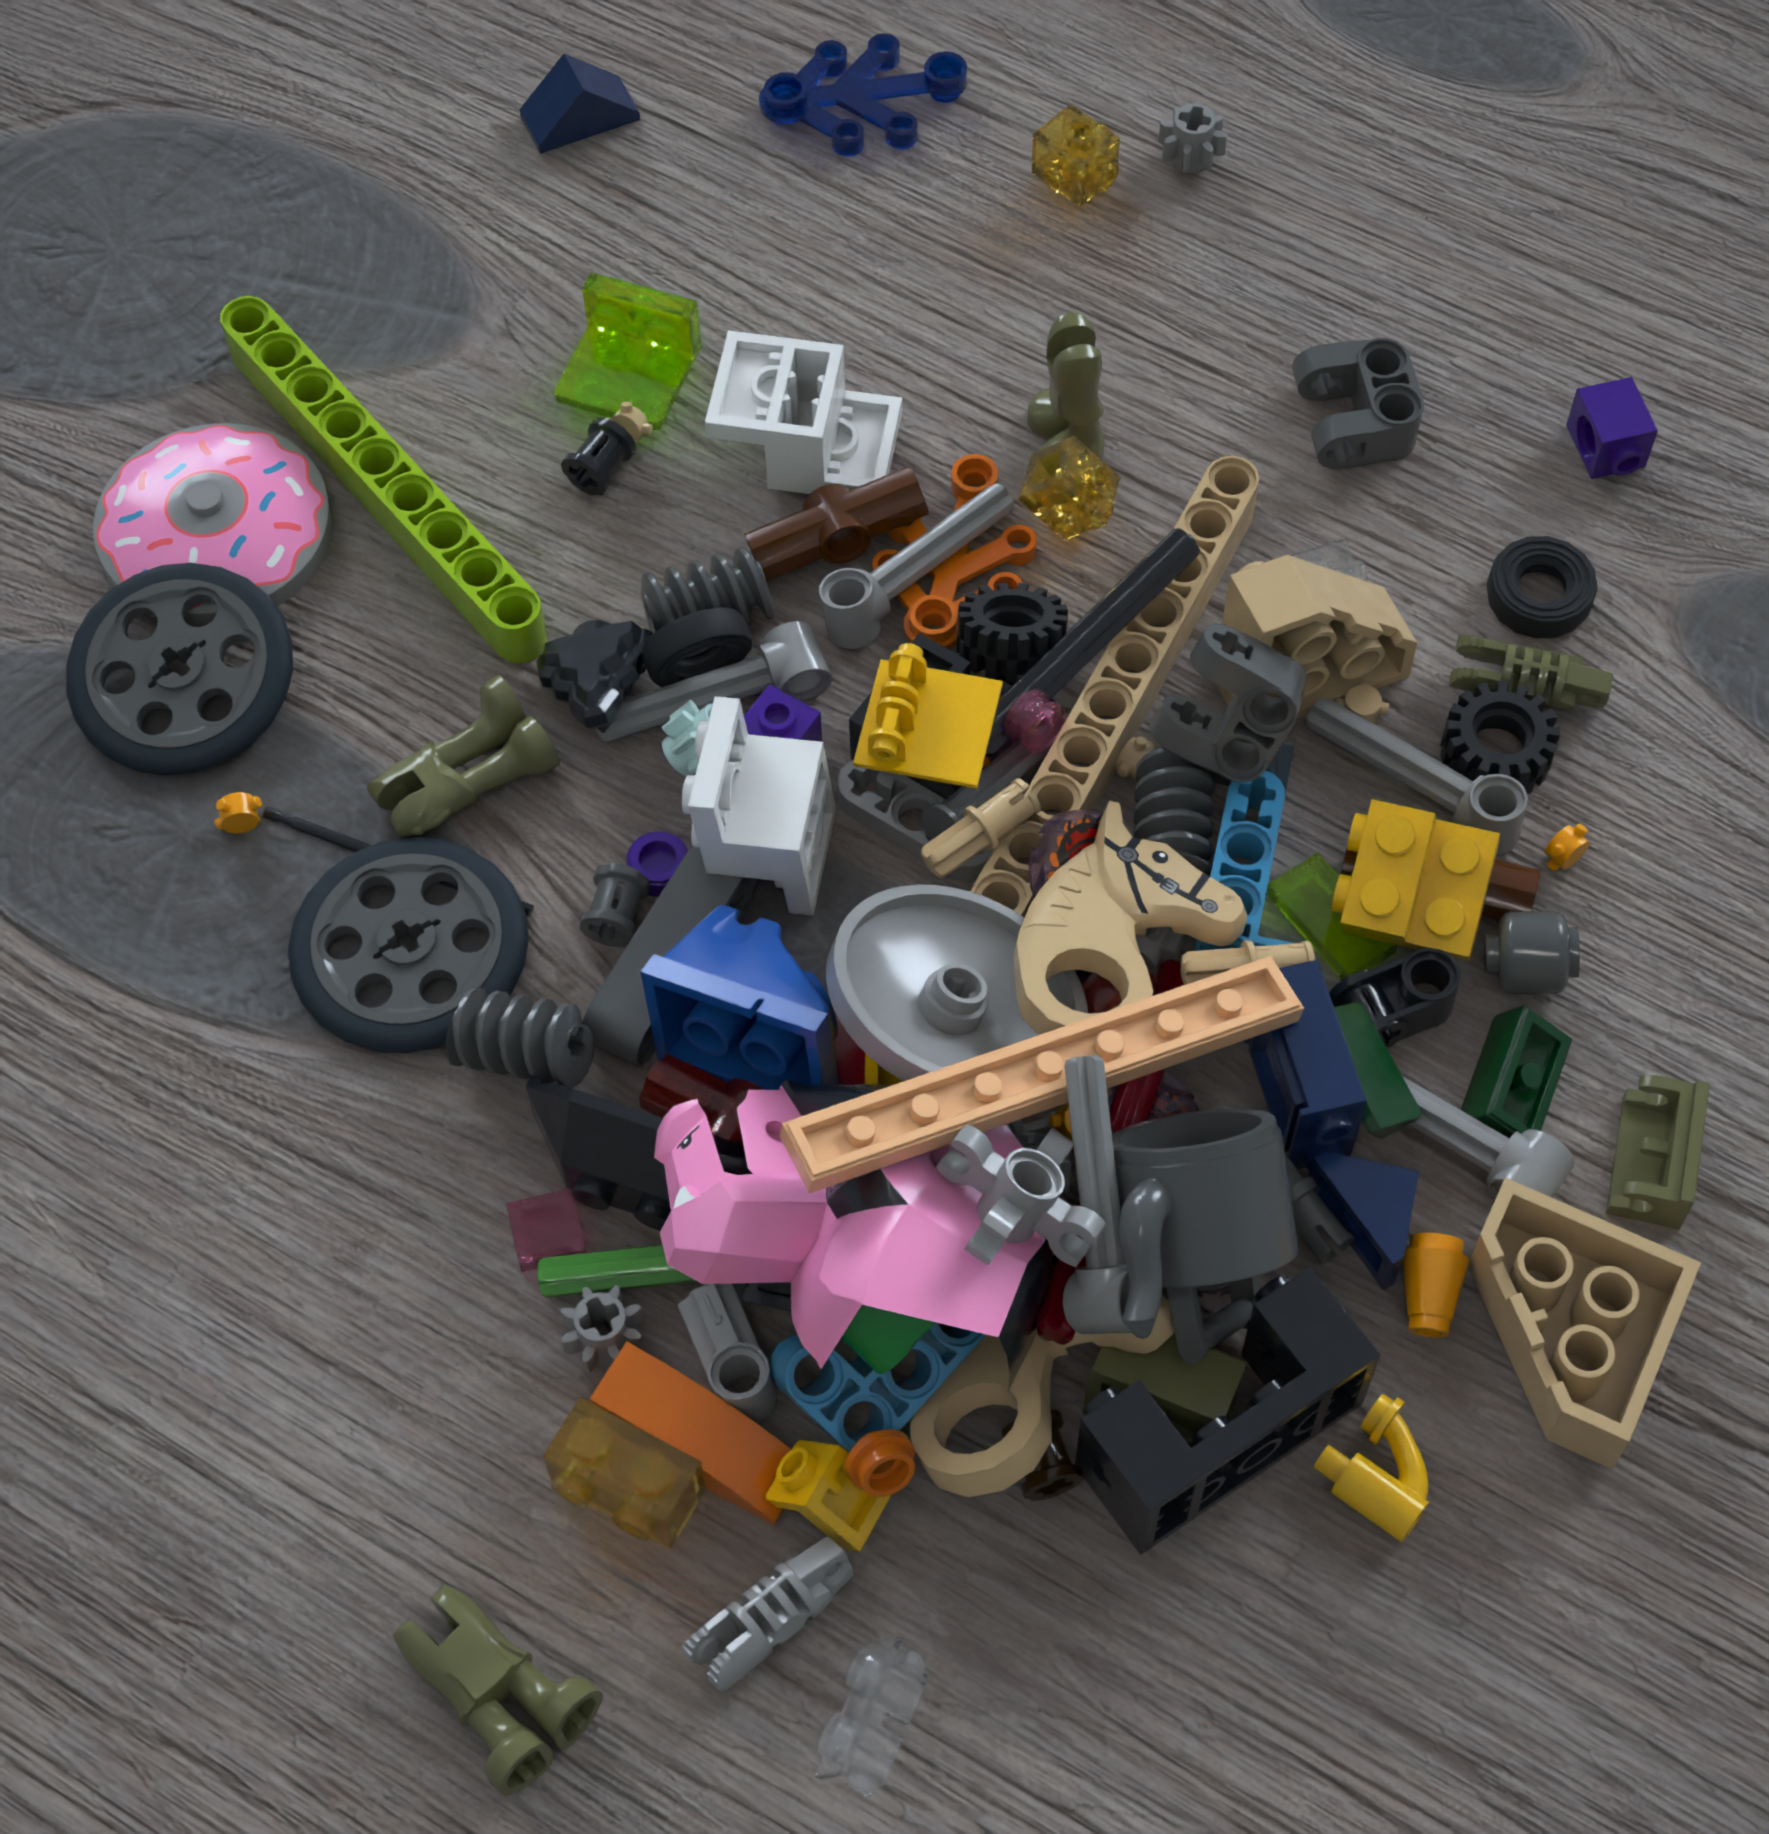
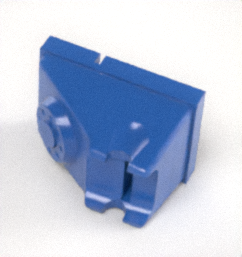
M718 905L663 957L654 954L640 971L658 1061L744 1092H748V1090H778L785 1080L803 1085H840L835 1038L838 1036V1024L832 1004L819 979L813 973L803 971L781 941V926L777 922L761 917L752 924L742 925L737 922L740 916L738 909L726 905Z

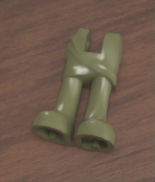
M499 674L487 680L480 688L481 714L478 719L467 728L440 743L435 744L431 740L414 754L386 769L368 784V793L381 809H393L390 816L391 824L401 838L421 836L430 832L457 811L475 804L478 800L477 796L523 776L547 773L560 765L558 754L544 729L534 717H526L515 693ZM505 744L502 749L460 774L454 770Z

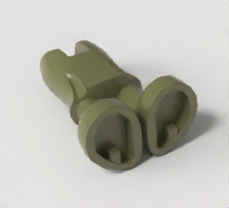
M1067 312L1061 315L1051 326L1046 348L1050 388L1037 393L1029 402L1027 423L1033 432L1042 437L1050 438L1040 449V469L1042 473L1050 480L1062 484L1077 483L1087 479L1098 468L1104 454V437L1099 423V418L1103 415L1104 410L1098 397L1102 356L1100 350L1095 347L1096 336L1091 322L1084 315L1074 312Z
M446 1584L437 1590L430 1599L454 1631L438 1645L428 1633H425L411 1619H408L394 1632L393 1637L406 1661L453 1705L462 1725H471L484 1740L491 1751L486 1761L485 1774L490 1784L501 1795L508 1796L522 1790L539 1778L552 1764L553 1752L535 1732L524 1727L501 1704L512 1694L537 1722L543 1733L558 1748L563 1750L574 1744L586 1730L602 1703L603 1693L591 1681L582 1676H572L559 1684L545 1676L532 1664L533 1656L529 1652L513 1645L472 1599Z

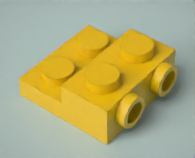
M1371 799L1368 815L1355 813L1349 833L1347 850L1358 852L1352 876L1339 875L1333 896L1331 911L1342 914L1340 921L1342 932L1416 950L1425 948L1440 949L1452 958L1470 962L1500 841V833L1438 820L1433 812Z

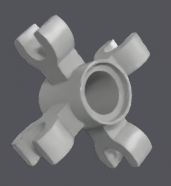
M965 1124L950 1144L952 1147L936 1166L939 1173L950 1182L958 1185H971L983 1194L977 1205V1213L981 1224L964 1249L988 1266L1005 1241L1012 1243L1024 1242L1030 1239L1036 1231L1048 1240L1051 1250L1061 1261L1076 1267L1090 1248L1089 1244H1093L1106 1225V1222L1095 1211L1083 1206H1071L1059 1198L1065 1186L1064 1175L1060 1165L1072 1150L1073 1141L1052 1128L1036 1150L1030 1148L1016 1149L1004 1159L993 1151L991 1142L983 1132Z

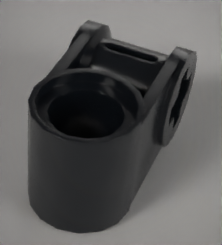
M1425 948L1416 950L1412 954L1374 969L1356 972L1338 982L1330 990L1329 995L1334 1007L1350 1003H1360L1364 1006L1386 1048H1389L1402 1039L1427 1029L1438 1027L1447 1021L1453 1010L1459 986L1460 971L1458 964L1449 954L1440 949ZM1420 983L1432 984L1441 992L1436 994L1422 993L1414 985Z

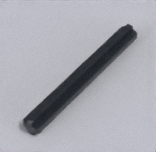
M1180 528L1173 529L1000 696L986 754H995L1198 557L1200 549L1196 544V540L1190 534H1187Z

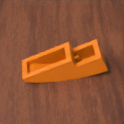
M626 1341L589 1398L594 1418L653 1450L656 1461L775 1527L785 1509L777 1508L766 1499V1494L776 1478V1470L780 1461L792 1449L700 1384Z

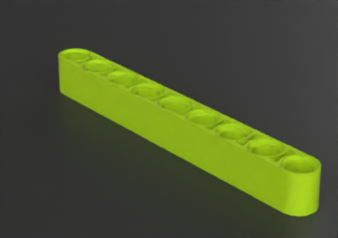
M243 296L231 300L225 305L220 313V323L235 366L496 653L506 661L525 663L536 659L544 652V646L547 643V632L541 601L530 585L268 303L258 297Z

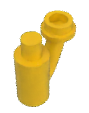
M1382 1394L1364 1418L1360 1428L1370 1435L1369 1441L1375 1445H1378L1383 1438L1387 1440L1399 1471L1398 1479L1359 1452L1350 1460L1330 1445L1321 1453L1313 1468L1335 1483L1331 1490L1334 1496L1403 1543L1430 1503L1426 1500L1428 1495V1475L1421 1452L1407 1424L1400 1415L1405 1402L1398 1397L1392 1400L1385 1394Z

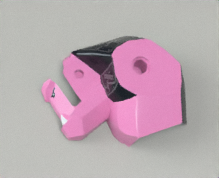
M785 1080L778 1090H748L746 1099L737 1107L747 1167L753 1173L746 1175H734L723 1171L706 1114L699 1105L698 1099L675 1105L664 1116L657 1129L654 1158L664 1164L671 1212L659 1232L667 1265L701 1284L791 1282L792 1322L801 1344L814 1357L820 1369L862 1305L999 1337L1007 1355L1010 1373L1009 1392L1036 1335L1038 1327L1036 1320L1046 1295L1053 1258V1251L1049 1246L1048 1240L1035 1231L1033 1236L1027 1241L1020 1243L1005 1241L988 1266L967 1252L964 1248L981 1224L977 1213V1205L983 1194L971 1185H958L950 1182L936 1169L938 1163L952 1147L950 1144L809 1194L780 1138L781 1124L892 1085H803ZM1007 1125L983 1132L991 1142L993 1151L1004 1159L1012 1151L1023 1148Z

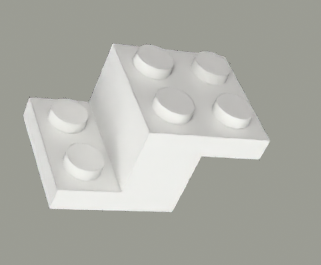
M728 330L705 419V432L707 438L764 445L768 489L811 494L821 486L841 484L851 490L889 474L902 416V397L845 390L844 345Z
M714 696L709 721H700L696 732L695 753L697 759H699L696 774L686 776L682 791L683 813L690 814L692 819V846L700 848L706 873L775 881L776 888H783L789 913L813 916L836 813L824 744L819 741L750 735L747 731L740 699Z

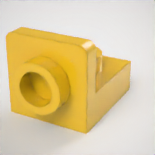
M805 1440L797 1441L792 1450L780 1461L776 1470V1478L766 1494V1499L777 1508L798 1511L842 1549L860 1552L891 1495L873 1497L864 1490L854 1486L845 1470V1462L849 1453L840 1445Z

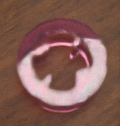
M1033 689L1018 698L1009 710L1004 724L1005 732L1012 739L1021 741V745L1030 753H1038L1045 750L1055 741L1066 721V710L1059 703L1050 701V698L1043 691Z

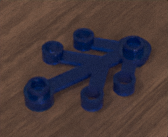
M886 33L873 36L868 42V49L848 69L846 47L841 42L828 40L816 47L815 56L797 74L782 72L771 76L765 82L764 88L760 92L759 106L762 114L770 121L779 124H791L801 121L831 137L833 150L841 156H854L863 150V125L854 119L842 120L822 107L837 105L885 130L886 142L891 147L907 149L917 142V119L908 112H897L876 100L930 93L931 97L938 102L948 103L955 101L967 86V63L960 55L954 52L943 51L935 53L927 59L924 64V72L870 79L878 70H890L898 65L900 61V43L895 36ZM824 76H840L834 84L817 86ZM898 129H905V130H907V131L898 132V131H896V130H898ZM851 136L854 138L844 139L842 137Z

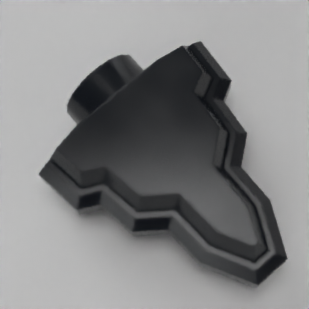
M602 620L586 621L580 624L572 635L545 643L544 652L536 661L541 684L543 687L553 688L556 699L569 702L572 715L586 728H597L600 732L604 733L614 721L615 713L622 705L623 698L631 693L633 684L636 683L640 675L646 670L642 647L649 637L653 635V632L640 628L633 621L615 624Z

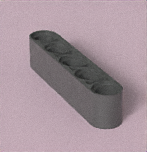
M691 846L585 1013L582 1024L588 1025L592 1030L594 1046L637 1067L646 1064L656 1050L640 971L654 954L663 957L718 905H726L738 909L741 915L762 879L706 873L700 848Z

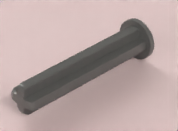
M1050 721L1039 722L982 769L977 789L961 786L941 804L932 803L928 805L921 813V823L927 836L931 840L964 818L963 810L971 805L978 808L1008 787L1016 778L1027 781L1040 768L1061 729L1055 728Z

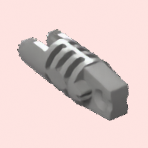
M826 1536L798 1556L777 1565L772 1570V1577L765 1575L752 1588H749L740 1596L741 1600L739 1603L734 1601L691 1635L684 1645L681 1646L683 1648L681 1652L695 1666L698 1664L701 1667L705 1663L708 1665L713 1660L712 1664L708 1666L710 1668L707 1672L708 1680L720 1692H725L771 1655L774 1645L782 1646L790 1637L804 1628V1623L807 1619L810 1621L815 1619L833 1600V1595L853 1577L854 1572L848 1556L829 1536Z

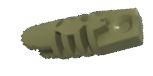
M1458 635L1456 652L1459 655L1471 660L1476 659L1480 662L1501 665L1500 673L1481 669L1475 670L1458 667L1451 671L1449 687L1474 692L1476 685L1487 682L1490 692H1494L1497 681H1508L1507 692L1516 694L1518 685H1523L1529 688L1526 699L1531 701L1539 694L1546 700L1545 705L1551 708L1573 711L1574 704L1604 708L1607 704L1613 673L1582 665L1583 658L1563 653L1555 654L1548 650L1528 646L1519 647L1517 644L1477 636Z

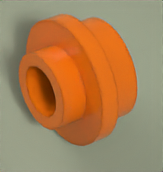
M885 1429L870 1432L860 1438L849 1452L845 1462L846 1473L854 1486L864 1490L870 1496L885 1497L892 1495L904 1488L914 1475V1447L907 1435L899 1430Z

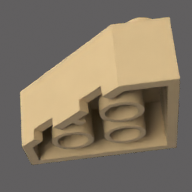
M1284 555L1267 562L1255 561L1249 563L1238 572L1229 576L1222 624L1233 627L1265 643L1279 653L1291 657L1301 665L1305 672L1306 686L1297 718L1307 715L1318 699L1329 698L1336 701L1337 697L1345 698L1347 691L1351 687L1358 685L1359 682H1368L1370 686L1378 689L1410 676L1418 643L1384 587L1290 555ZM1217 685L1224 700L1229 705L1235 694ZM1265 693L1274 698H1282L1273 693Z
M1505 1178L1473 1250L1468 1269L1546 1440L1613 1470L1630 1442L1701 1262Z

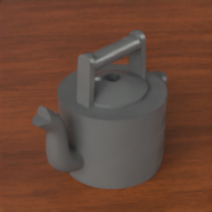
M1214 1109L1186 1112L1146 1120L1112 1133L1121 1212L1119 1232L1130 1285L1122 1321L1127 1322L1129 1329L1136 1337L1141 1339L1148 1338L1160 1308L1162 1287L1167 1288L1180 1357L1190 1364H1196L1203 1360L1208 1350L1242 1328L1248 1329L1247 1323L1250 1320L1255 1304L1253 1298L1259 1291L1257 1275L1284 1266L1292 1261L1299 1252L1282 1131L1277 1127L1276 1117L1269 1112L1253 1109ZM1229 1286L1231 1303L1202 1320L1197 1290H1216Z

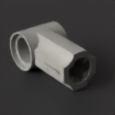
M706 1284L691 1290L690 1295L678 1304V1309L712 1393L757 1424H760L775 1409L777 1393L768 1359L759 1347L738 1295L731 1284ZM747 1376L758 1380L756 1385L747 1392L733 1393L727 1390L730 1384L738 1378Z

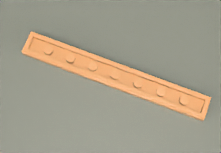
M1268 956L781 1124L780 1138L810 1194L949 1145L965 1124L973 1126L981 1132H986L1068 1103L1064 1065L1066 1060L1072 1057L1101 1056L1104 1061L1106 1086L1108 1089L1298 1022L1304 1007L1273 958Z

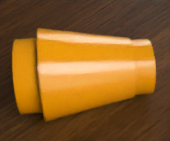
M1425 1232L1410 1235L1409 1248L1405 1249L1402 1261L1407 1318L1409 1319L1408 1332L1431 1338L1449 1336L1450 1324L1453 1321L1470 1258L1464 1255L1465 1242L1462 1239L1441 1233Z

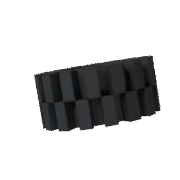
M1008 582L997 583V590H992L988 585L979 587L978 594L969 592L965 595V601H960L958 608L957 653H959V656L970 661V671L975 674L985 669V678L996 680L998 674L1006 675V682H1016L1017 675H1023L1067 633L1068 609L1066 604L1061 605V598L1056 594L1047 597V590L1038 587L1033 592L1028 591L1029 584L1018 583L1017 589H1009Z
M1497 681L1494 692H1490L1487 682L1476 685L1474 695L1466 690L1459 696L1458 703H1453L1449 711L1440 745L1442 746L1440 755L1442 764L1450 763L1449 768L1472 781L1480 775H1508L1523 785L1527 795L1532 793L1534 785L1540 786L1545 780L1558 747L1560 727H1554L1557 720L1554 710L1550 709L1543 712L1546 700L1539 694L1531 701L1526 699L1529 688L1523 685H1518L1516 694L1507 692L1508 681ZM1489 728L1502 729L1515 735L1522 742L1523 748L1520 752L1513 754L1496 753L1481 745L1476 738V734L1481 730Z

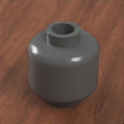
M1556 911L1505 913L1499 920L1497 934H1485V972H1498L1500 986L1506 993H1561L1566 988L1569 978H1579L1580 943L1578 927H1568L1564 915Z

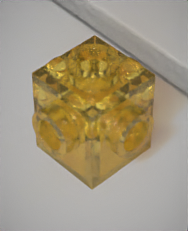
M1070 104L1033 133L1031 173L1043 180L1053 192L1064 195L1081 207L1095 194L1107 191L1115 182L1119 173L1120 138L1108 126L1096 122Z
M1073 436L1031 454L1018 500L1046 523L1051 530L1066 540L1089 530L1098 529L1108 523L1114 510L1113 503L1121 477Z

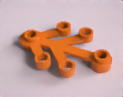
M969 454L959 458L954 463L951 470V490L957 499L954 511L987 487L998 484V468L989 457L981 454ZM970 485H979V487H971ZM921 518L911 521V525L899 526L887 531V534L893 541L909 545L928 530L921 522ZM1025 525L1010 526L1004 530L1001 537L968 553L969 542L928 572L934 580L930 595H926L916 582L898 594L896 597L907 610L903 625L904 634L908 642L912 643L920 633L948 650L957 644L958 608L960 601H965V596L954 601L958 586L1005 562L1015 566L1030 563L1036 555L1037 538L1034 531ZM1013 542H1023L1027 546L1018 549L1011 547L1010 544ZM886 549L878 552L872 560V571L899 551ZM1000 572L990 578L988 586L992 590H997V583L1008 582L1009 589H1017L1018 583L1023 582L1014 573ZM930 625H937V626H940L941 628H939V629H928V628H926V627H927V626H930Z

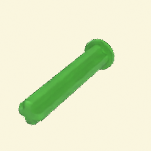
M663 1245L544 1257L539 1260L537 1271L541 1294L547 1298L583 1294L582 1288L588 1287L593 1293L610 1291L614 1285L619 1286L620 1290L698 1282L667 1265Z

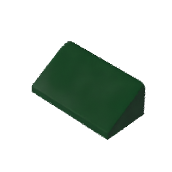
M1350 1003L1334 1007L1367 1099L1361 1121L1368 1133L1376 1138L1383 1139L1418 1120L1422 1116L1421 1109L1364 1006L1360 1003Z
M1525 1005L1496 1015L1491 1023L1461 1111L1509 1139L1516 1131L1521 1134L1528 1129L1541 1131L1572 1038Z

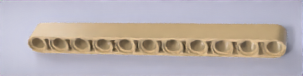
M1225 456L1213 461L1207 468L1174 529L1180 528L1196 540V544L1200 549L1198 557L1110 641L1024 794L1025 798L1028 794L1034 792L1040 802L1041 811L1034 816L1032 815L999 839V847L992 851L970 892L999 902L1025 917L1035 896L1048 881L1049 872L1060 868V866L1054 867L1050 862V855L1053 852L1057 854L1059 850L1057 837L1066 834L1064 826L1070 820H1072L1071 823L1074 827L1079 819H1083L1084 814L1087 815L1088 819L1091 818L1117 770L1115 763L1121 750L1138 732L1252 523L1259 475L1257 469L1250 461L1242 457ZM1133 670L1140 673H1129L1125 671ZM1100 716H1109V717H1113V718H1115V719L1105 720V719H1100V718H1098V717H1100ZM1082 762L1089 764L1090 766L1077 767L1073 766L1072 764ZM1059 810L1064 812V814L1053 816L1046 814L1045 811ZM1020 858H1032L1037 860L1038 862L1035 864L1026 865L1021 864L1016 860Z

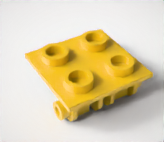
M911 643L901 644L897 651L891 653L889 661L880 660L853 766L977 789L1003 681L927 668V662L922 657L923 650L919 646Z

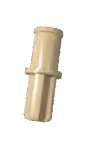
M1016 778L1008 787L978 808L970 805L964 809V818L922 847L920 853L928 869L939 878H943L985 848L991 852L998 848V839L1032 815L1034 816L1041 811L1040 802L1034 792H1031L1024 798L1023 792L1029 788V785L1022 779Z
M1246 940L1241 943L1240 948L1186 952L1181 958V978L1184 985L1268 956L1273 958L1278 968L1314 961L1315 954L1310 941L1294 944L1254 946L1251 940Z

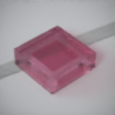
M571 1188L506 1203L521 1272L538 1269L539 1260L544 1257L586 1253Z

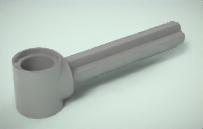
M1000 483L987 487L871 573L862 569L843 568L828 574L819 586V596L830 640L835 645L845 649H857L872 643L880 633V620L891 611L889 603L891 599L1013 511L1014 500L1008 494L1007 489Z
M802 621L788 622L775 627L765 635L761 645H759L760 656L623 699L622 705L615 713L614 721L606 732L602 733L597 728L595 729L602 741H612L670 721L669 716L689 700H692L700 711L706 705L713 704L714 696L742 699L763 692L769 684L801 702H806L820 696L829 688L832 683V675L811 625Z
M1329 698L1318 699L1314 703L1306 718L1308 728L1454 812L1453 823L1500 833L1496 856L1508 853L1517 845L1528 801L1526 790L1519 781L1504 774L1480 775L1472 781ZM1488 813L1498 814V815H1501L1502 817L1492 816V815H1489Z
M1097 1055L1072 1057L1066 1060L1064 1067L1080 1206L1087 1207L1099 1214L1106 1222V1225L1093 1244H1089L1090 1248L1085 1253L1087 1266L1076 1268L1075 1273L1070 1276L1063 1292L1064 1314L1071 1328L1080 1334L1132 1333L1127 1322L1122 1321L1130 1285L1119 1232L1121 1212L1104 1061L1101 1056Z
M1403 1077L1421 1109L1422 1115L1418 1120L1409 1125L1489 1172L1486 1183H1488V1190L1494 1199H1496L1505 1178L1553 1198L1573 1169L1575 1160L1572 1153L1553 1136L1539 1130L1528 1129L1522 1134L1516 1131L1509 1139Z

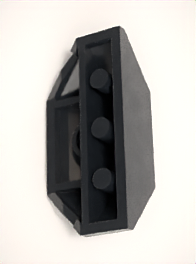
M530 1076L526 1090L532 1113L567 1191L572 1193V1196L585 1206L597 1210H607L609 1206L633 1213L634 1217L642 1224L661 1231L671 1212L665 1167L663 1163L654 1158L657 1129L663 1118ZM712 1135L718 1153L746 1158L743 1145Z

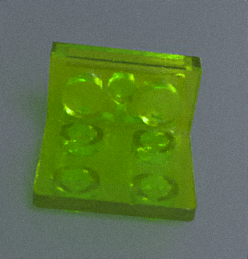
M590 272L582 288L588 327L554 390L555 400L564 405L610 418L621 409L622 402H631L632 406L640 409L645 414L648 424H652L653 430H660L702 347L698 302Z

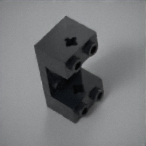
M1311 1267L1291 1280L1286 1274L1272 1279L1254 1296L1253 1301L1255 1304L1250 1320L1247 1323L1248 1329L1241 1355L1265 1386L1257 1391L1249 1400L1248 1404L1251 1407L1249 1410L1229 1422L1226 1416H1220L1199 1430L1191 1440V1443L1194 1445L1192 1448H1190L1140 1380L1121 1392L1116 1386L1110 1387L1095 1396L1084 1407L1082 1412L1085 1416L1080 1420L1075 1465L1081 1467L1086 1482L1140 1555L1363 1404L1381 1355Z

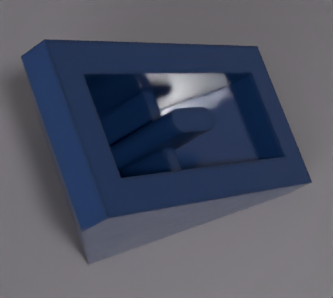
M563 54L519 109L520 117L540 154L640 120L639 111L618 75L567 54Z
M1323 1151L1313 1157L1308 1176H1313L1321 1186L1318 1195L1347 1231L1354 1235L1355 1238L1350 1246L1381 1288L1385 1290L1395 1284L1404 1259L1419 1171Z

